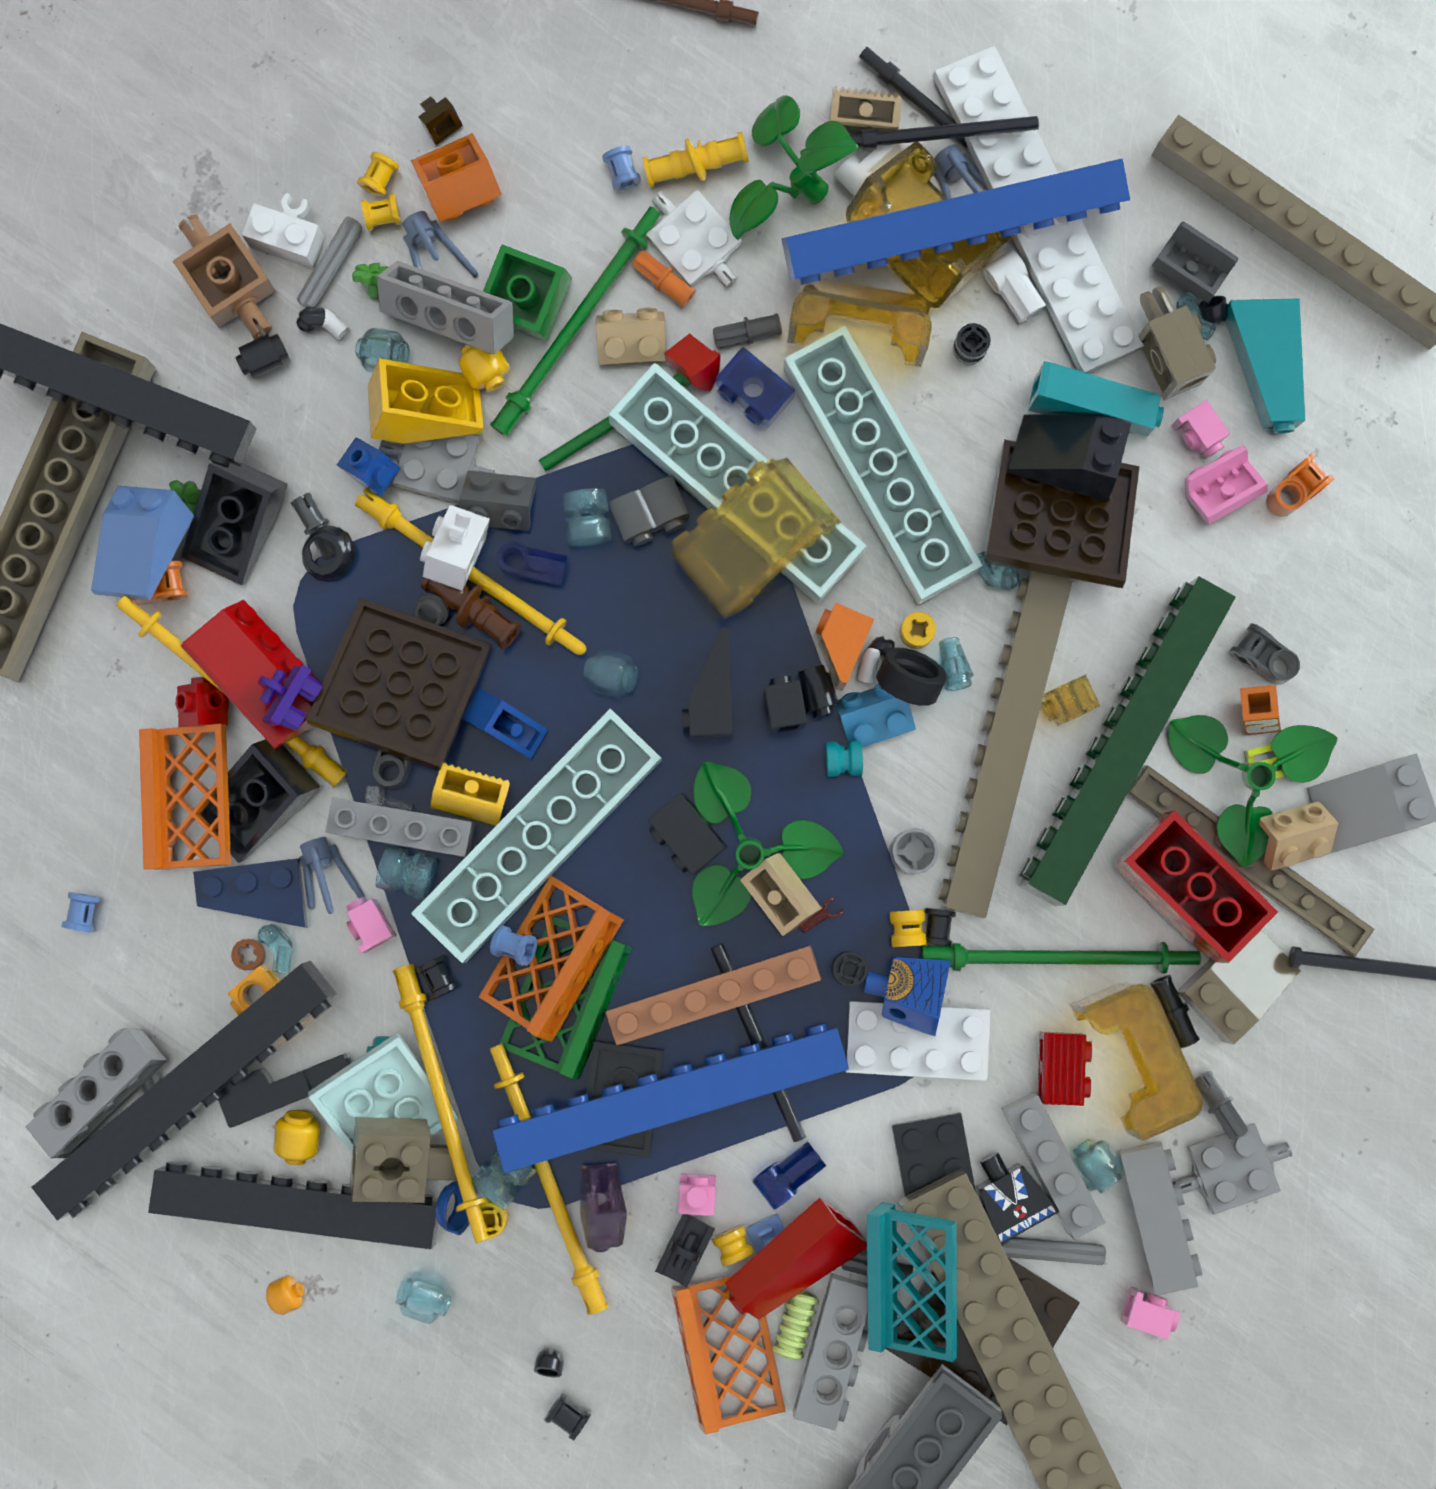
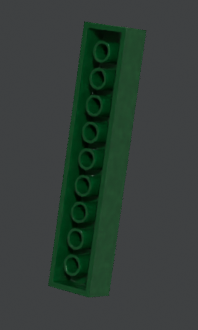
M1200 576L1190 583L1185 581L1181 588L1178 587L1168 603V605L1173 607L1172 610L1157 622L1152 631V635L1156 637L1154 642H1151L1148 647L1145 646L1135 662V665L1139 666L1137 673L1135 672L1132 677L1128 676L1118 693L1123 697L1121 702L1115 708L1112 706L1102 722L1106 729L1099 737L1095 736L1085 753V755L1089 756L1087 763L1081 768L1078 767L1072 775L1068 784L1073 787L1070 794L1066 795L1065 798L1061 797L1052 812V815L1056 817L1052 826L1045 827L1037 838L1035 846L1039 847L1035 857L1027 858L1018 873V876L1022 878L1019 884L1020 887L1054 906H1064L1067 904L1236 596Z

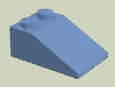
M130 486L117 487L103 513L91 591L94 594L151 600L194 518L192 512L174 490Z

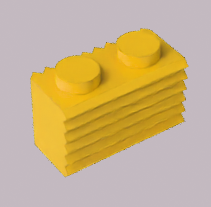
M445 762L441 770H439L430 807L496 826L500 822L510 783L508 780L502 781L501 778L496 780L494 776L489 778L487 774L482 776L480 772L475 774L473 770L468 772L467 768L461 770L460 766L455 768L453 764L448 766Z

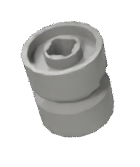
M912 828L901 832L893 839L889 847V853L896 870L903 874L915 875L926 872L933 867L938 857V846L936 840L929 832L923 829Z

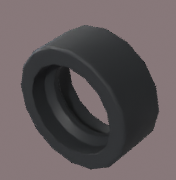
M907 648L887 650L876 675L879 685L887 693L899 700L918 706H930L936 703L947 678L944 668L935 660L925 654Z

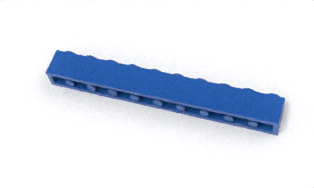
M1123 158L789 236L781 238L790 280L800 279V284L804 285L820 281V273L833 271L834 277L854 273V265L867 263V268L871 269L888 265L887 258L900 255L901 261L922 257L920 250L930 247L934 248V253L955 249V241L967 239L968 245L988 241L987 234L1000 231L1002 238L1021 233L1020 226L1033 223L1034 230L1053 226V218L1065 215L1067 222L1087 218V210L1099 208L1100 214L1120 210V202L1130 200L1124 162Z
M826 1023L806 1028L807 1035L796 1039L793 1038L792 1033L773 1038V1045L760 1049L759 1044L756 1043L739 1048V1055L726 1059L725 1053L714 1055L704 1059L705 1066L692 1069L691 1063L671 1068V1076L658 1079L655 1073L637 1078V1086L623 1089L621 1083L601 1089L603 1096L589 1100L588 1094H583L567 1099L568 1106L554 1110L553 1104L533 1109V1117L519 1120L518 1114L497 1120L498 1127L492 1128L491 1131L502 1171L504 1173L849 1070L838 1029H827Z

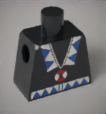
M998 1152L980 1161L989 1179L977 1185L976 1188L982 1206L1001 1244L1059 1213L1056 1206L1020 1163L1007 1169Z

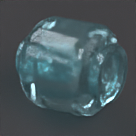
M379 328L367 330L362 338L358 339L355 353L360 360L361 366L365 371L372 373L379 358L408 363L410 354L409 345L399 332Z
M601 649L593 658L589 657L586 661L584 677L588 678L589 687L593 692L621 698L627 692H631L634 689L638 679V667L634 665L632 657L628 654Z
M1088 1138L1072 1150L1076 1156L1073 1162L1089 1191L1098 1190L1101 1194L1122 1178L1120 1172L1123 1168V1163L1108 1142L1098 1140L1092 1143Z
M414 1272L410 1277L405 1276L403 1278L395 1303L399 1304L400 1313L403 1316L431 1324L439 1315H446L451 1303V1296L447 1295V1284L444 1280L422 1272Z

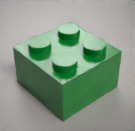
M501 244L483 292L512 302L514 329L547 341L572 277L561 266Z

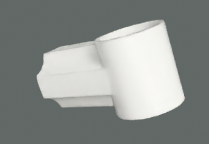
M900 144L877 146L876 150L862 151L858 156L853 154L837 169L834 177L859 201L877 185L880 180L879 177L903 156L904 151Z
M1014 250L1007 252L982 268L984 278L990 288L996 294H1001L1019 323L1031 319L1045 308L1046 304L1027 277L1028 272L1023 260Z

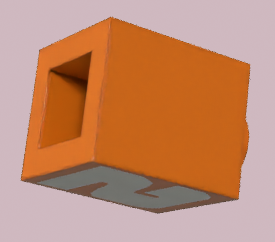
M1276 685L1240 688L1245 735L1280 732L1281 726Z

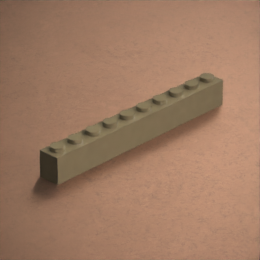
M1178 114L1158 142L1151 156L1429 350L1436 345L1435 292Z
M1031 571L1027 579L1021 578L1016 598H1020L1021 603L1018 612L1012 611L1009 620L1008 631L1013 633L1010 645L1004 644L1001 651L999 664L1004 665L1001 678L995 677L990 694V697L996 698L993 711L987 710L983 720L982 731H986L987 734L984 745L978 744L975 751L973 764L978 765L975 779L969 778L964 798L969 799L967 811H961L957 820L955 831L961 832L958 845H952L949 851L947 865L952 866L949 880L943 878L940 886L938 899L943 900L941 908L979 918H986L1067 606L1072 580Z

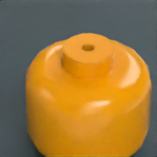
M286 1275L269 1283L266 1289V1301L270 1309L276 1314L285 1315L300 1308L303 1304L302 1295H304V1287L300 1282L296 1283L292 1276Z

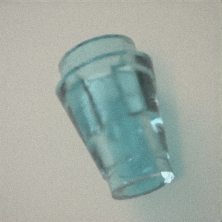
M951 637L939 641V663L947 674L944 684L945 690L957 691L970 687L972 685L971 678L974 674L959 638Z

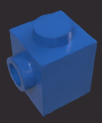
M355 437L336 464L356 482L380 496L400 470V467L383 452Z

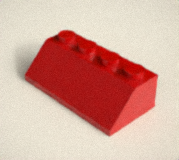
M244 599L222 609L182 643L181 647L274 749L314 727L307 724V717L314 701L309 702L299 695L295 697L291 705L306 715L297 730H291L280 725L270 726L262 721L276 695H274L269 705L259 700L265 691L257 683L260 677L265 676L272 679L276 670L279 669L286 673L281 683L283 685L293 666L300 667L303 662L281 641L280 637L269 628Z

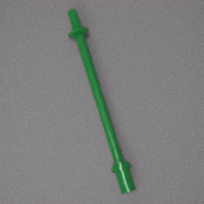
M650 206L633 230L623 228L621 231L622 236L625 238L623 245L520 390L513 393L509 392L505 397L507 402L493 422L490 423V426L498 433L508 438L509 433L524 413L528 414L531 410L529 406L531 404V396L636 248L644 251L648 248L644 237L660 216V213L655 208Z
M1160 942L1157 951L967 950L964 946H961V943H953L952 946L922 945L920 959L951 961L949 968H952L953 971H961V968H964L967 964L1157 965L1160 973L1166 974L1169 965H1200L1201 953L1200 951H1169L1166 942Z

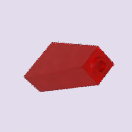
M819 1197L725 1282V1285L732 1294L729 1300L739 1313L744 1315L747 1312L759 1320L863 1252L867 1248V1241L851 1219Z

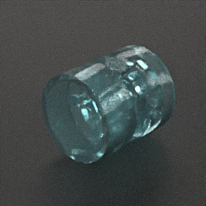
M597 488L582 489L562 495L564 516L570 518V521L565 524L568 545L589 546L612 540L610 520L604 517V514L608 511L606 490ZM590 513L591 516L582 517L581 514Z
M388 844L378 868L376 888L394 893L402 888L406 896L424 901L433 881L437 857L419 852L410 856L408 849Z
M495 1149L490 1155L491 1164L489 1166L482 1165L472 1177L473 1185L484 1196L505 1210L518 1195L517 1186H525L537 1170L530 1165L504 1173L497 1149Z

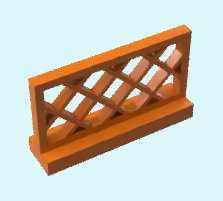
M213 724L165 729H139L143 870L231 865L226 725ZM206 733H215V747L207 755L197 744ZM191 734H195L192 739L188 736ZM169 736H180L187 743L177 757L170 752ZM192 750L204 760L194 773L183 764V761ZM209 766L216 772L217 779L210 790L199 780ZM177 769L188 778L187 782L178 792L171 786V776ZM193 785L205 795L195 808L184 799V796ZM210 801L218 808V817L211 825L200 815ZM178 804L189 813V816L180 827L172 821V811ZM195 820L206 830L196 844L185 834L186 830ZM211 836L219 843V858L210 859L201 850ZM181 839L191 850L182 861H174L173 846ZM196 855L200 858L197 860H192Z
M550 876L516 934L521 936L532 935L531 929L534 924L545 920L548 937L538 939L537 947L549 943L552 961L537 965L535 954L533 960L529 963L530 967L515 971L514 959L503 955L479 998L525 1027L534 1036L552 1042L624 919L608 911L557 878ZM557 887L564 892L566 906L551 910L549 899ZM572 897L578 900L579 902L573 904ZM584 907L594 910L595 913L589 923L578 927L575 910ZM568 913L571 930L555 934L552 917ZM572 936L574 945L570 955L560 958L557 941ZM554 967L556 979L551 986L542 989L539 971ZM531 974L534 991L519 995L516 978ZM509 980L512 998L502 1001L494 998L492 995L499 983ZM536 998L537 1011L531 1021L523 1017L521 1002ZM513 1004L514 1010L508 1007V1005Z
M734 1274L690 1284L687 1287L683 1285L671 1287L699 1428L705 1435L718 1432L719 1428L786 1412L766 1315L758 1320L759 1329L752 1341L736 1331L747 1312L744 1315L739 1313L731 1327L716 1318L726 1299L729 1300L730 1291L727 1287L724 1292L716 1287L724 1286L725 1282ZM712 1289L722 1296L712 1312L708 1313L699 1307L697 1292ZM701 1313L708 1317L704 1325L702 1322ZM713 1321L728 1330L718 1349L707 1343L705 1336ZM733 1335L749 1344L739 1362L723 1353ZM760 1338H762L764 1349L757 1345ZM708 1348H709L710 1350H712L713 1352H715V1354H714V1356L712 1357L711 1360H710ZM754 1348L765 1354L767 1362L759 1376L744 1367ZM720 1356L736 1366L725 1384L715 1379L712 1371ZM741 1370L756 1379L746 1398L730 1388ZM768 1372L771 1384L764 1380ZM715 1384L722 1388L719 1395H717ZM761 1384L772 1389L775 1405L760 1408L751 1402ZM727 1392L743 1401L735 1415L722 1418L720 1403ZM748 1405L755 1409L745 1412Z

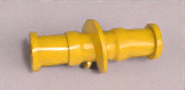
M742 131L737 132L736 137L717 142L716 140L710 141L705 145H702L701 141L698 140L697 147H694L689 139H685V150L669 152L670 154L649 159L648 156L643 157V164L650 188L655 187L657 182L673 178L680 179L694 173L698 175L701 181H705L707 169L722 168L723 165L742 160L744 163L749 162Z

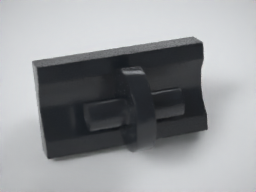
M682 1214L655 1272L687 1287L713 1235L715 1227L689 1214Z

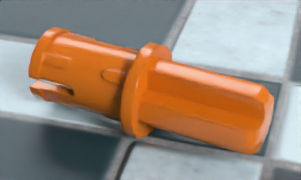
M641 251L635 257L632 263L633 268L655 284V290L661 289L683 308L690 302L696 290L675 275L672 267L666 268L646 251Z

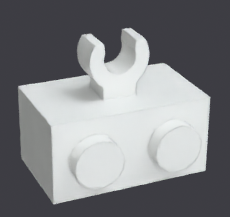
M286 193L281 200L283 213L253 203L242 233L249 247L314 269L325 236L319 225L302 220L308 214L310 208L307 199L301 201L299 208L291 209L290 204L293 198L289 193Z
M450 505L445 516H438L432 532V536H435L433 542L426 541L420 557V561L425 562L423 577L463 591L486 541L489 518Z

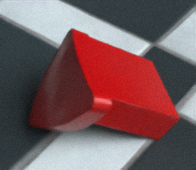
M689 333L664 353L665 360L686 377L693 386L703 391H711L719 373L721 355L715 350H710Z

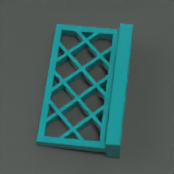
M882 1202L867 1214L868 1350L882 1353L886 1348L953 1362L957 1358L956 1221L895 1210V1204ZM897 1222L906 1223L916 1235L908 1243L898 1234ZM930 1228L945 1231V1246L939 1249L926 1234ZM917 1239L932 1254V1257L925 1263H922L909 1247ZM901 1253L905 1255L916 1269L908 1277L897 1266V1256ZM935 1259L945 1270L946 1279L942 1283H939L926 1268ZM918 1273L933 1289L925 1297L910 1282ZM901 1287L916 1302L908 1311L897 1299V1291ZM935 1293L946 1305V1313L941 1318L927 1302ZM918 1307L933 1323L925 1331L921 1329L910 1315ZM902 1320L916 1336L914 1340L908 1341L898 1338V1324ZM935 1327L946 1339V1349L936 1347L927 1336Z

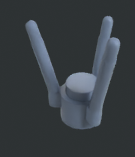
M950 145L935 156L934 161L938 168L933 173L939 181L944 200L952 198L946 180L947 177H949L950 181H955L962 177L973 193L979 191L978 186L968 171L985 190H988L979 170L971 163L966 153L962 154L958 145Z
M425 211L413 213L403 221L402 225L407 233L403 239L409 248L414 267L422 269L416 245L419 248L426 247L433 260H439V255L433 245L437 236L473 277L478 275L477 270L441 230L436 220L431 221Z
M320 837L300 845L302 856L299 858L303 867L309 909H314L315 907L311 871H315L327 913L332 914L334 912L323 869L332 865L330 859H333L358 899L365 896L340 857L336 844L329 846L327 838Z

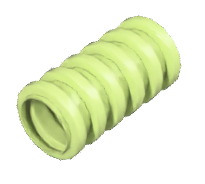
M802 1291L785 1303L787 1312H783L782 1318L784 1323L779 1325V1329L782 1331L776 1335V1340L779 1342L773 1346V1350L777 1355L791 1360L804 1358L802 1348L807 1347L805 1338L810 1336L808 1327L813 1325L811 1316L816 1314L814 1305L819 1303V1299L815 1295Z

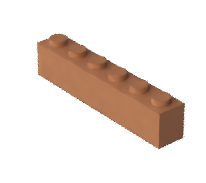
M809 945L606 1011V1015L617 1046L821 981L822 978L812 947Z

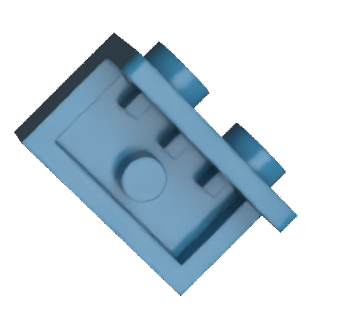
M879 683L872 689L860 693L851 692L838 700L839 705L836 706V710L848 743L850 741H861L862 747L916 730L909 703L887 693Z

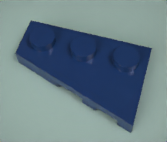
M299 858L193 872L197 907L308 928Z

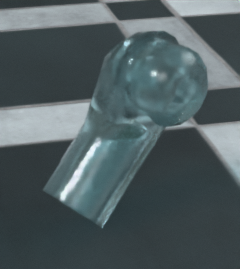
M269 924L262 926L258 930L257 937L260 943H265L274 952L272 972L290 973L293 951L292 940L277 925Z

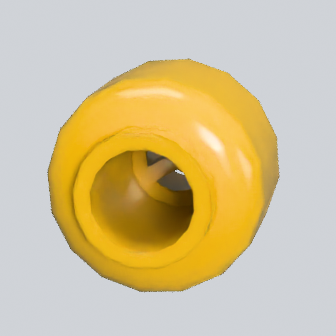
M466 345L461 350L462 356L458 364L471 388L476 390L485 388L487 392H492L504 385L505 380L503 378L509 372V363L501 350L496 354H491L470 345Z
M287 1111L275 1123L273 1147L275 1154L285 1159V1163L295 1166L303 1165L306 1163V1160L315 1157L319 1153L320 1122L309 1111Z

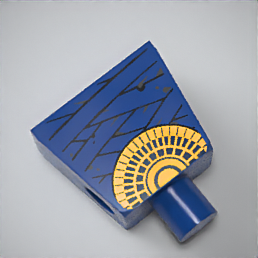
M893 958L889 976L868 972L864 993L885 997L881 1014L884 1018L935 1036L951 961Z

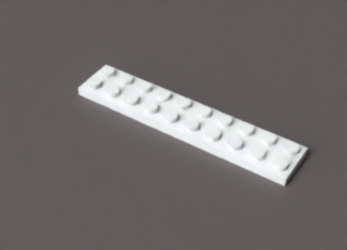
M995 46L939 68L932 75L957 124L1030 117ZM1037 130L965 137L967 147L988 190L1058 173ZM1065 215L1053 218L1054 225L1034 230L1033 223L1020 226L1021 233L1011 235L1046 304L1077 370L1090 373L1141 350L1144 345L1138 337L1139 335L1082 220L1067 222Z

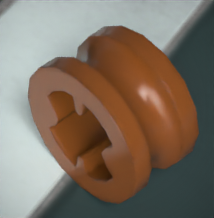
M243 939L233 947L231 952L232 961L239 969L255 970L264 963L266 950L263 944L257 940ZM249 945L255 947L253 954L257 958L255 962L248 961V964H245L243 962L244 955L240 953L243 947L244 949H249Z

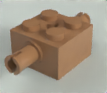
M196 214L187 217L194 230H191L183 219L178 227L193 248L174 259L173 263L210 318L220 328L237 316H240L252 334L253 339L263 336L256 326L258 323L264 332L268 334L272 330V325L267 321L256 304L276 290L231 223L210 236ZM227 272L228 277L223 280L221 275Z

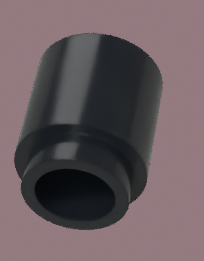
M278 333L273 336L266 334L238 347L240 355L235 356L244 376L250 373L253 379L283 366V362L290 359Z
M818 665L797 672L801 684L805 713H813L814 719L833 714V707L839 705L831 674L826 672L825 666Z

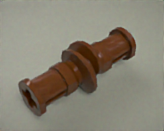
M424 577L421 588L425 592L430 590L435 595L441 597L449 608L458 611L456 621L462 628L474 624L478 630L484 631L498 642V647L502 650L509 647L518 636L522 625L517 621L511 622L499 613V610L490 604L491 598L489 596H485L482 599L479 598L483 590L481 585H477L471 591L465 585L463 591Z

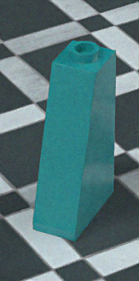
M1300 298L1230 300L1228 303V316L1225 322L1262 429H1273V432L1276 434L1294 432L1295 428L1305 421Z
M1044 361L1033 381L1028 411L1039 414H1100L1131 423L1130 433L1149 436L1155 427H1160L1164 407L1159 406L1161 395Z

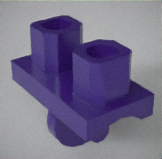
M303 664L300 667L293 666L283 685L281 683L286 673L279 669L276 670L272 679L265 676L260 677L257 683L265 691L259 700L269 705L274 695H276L262 721L270 726L280 725L291 730H297L300 727L306 714L291 705L295 697L299 695L307 701L313 702L323 687L315 678L309 675L311 669Z

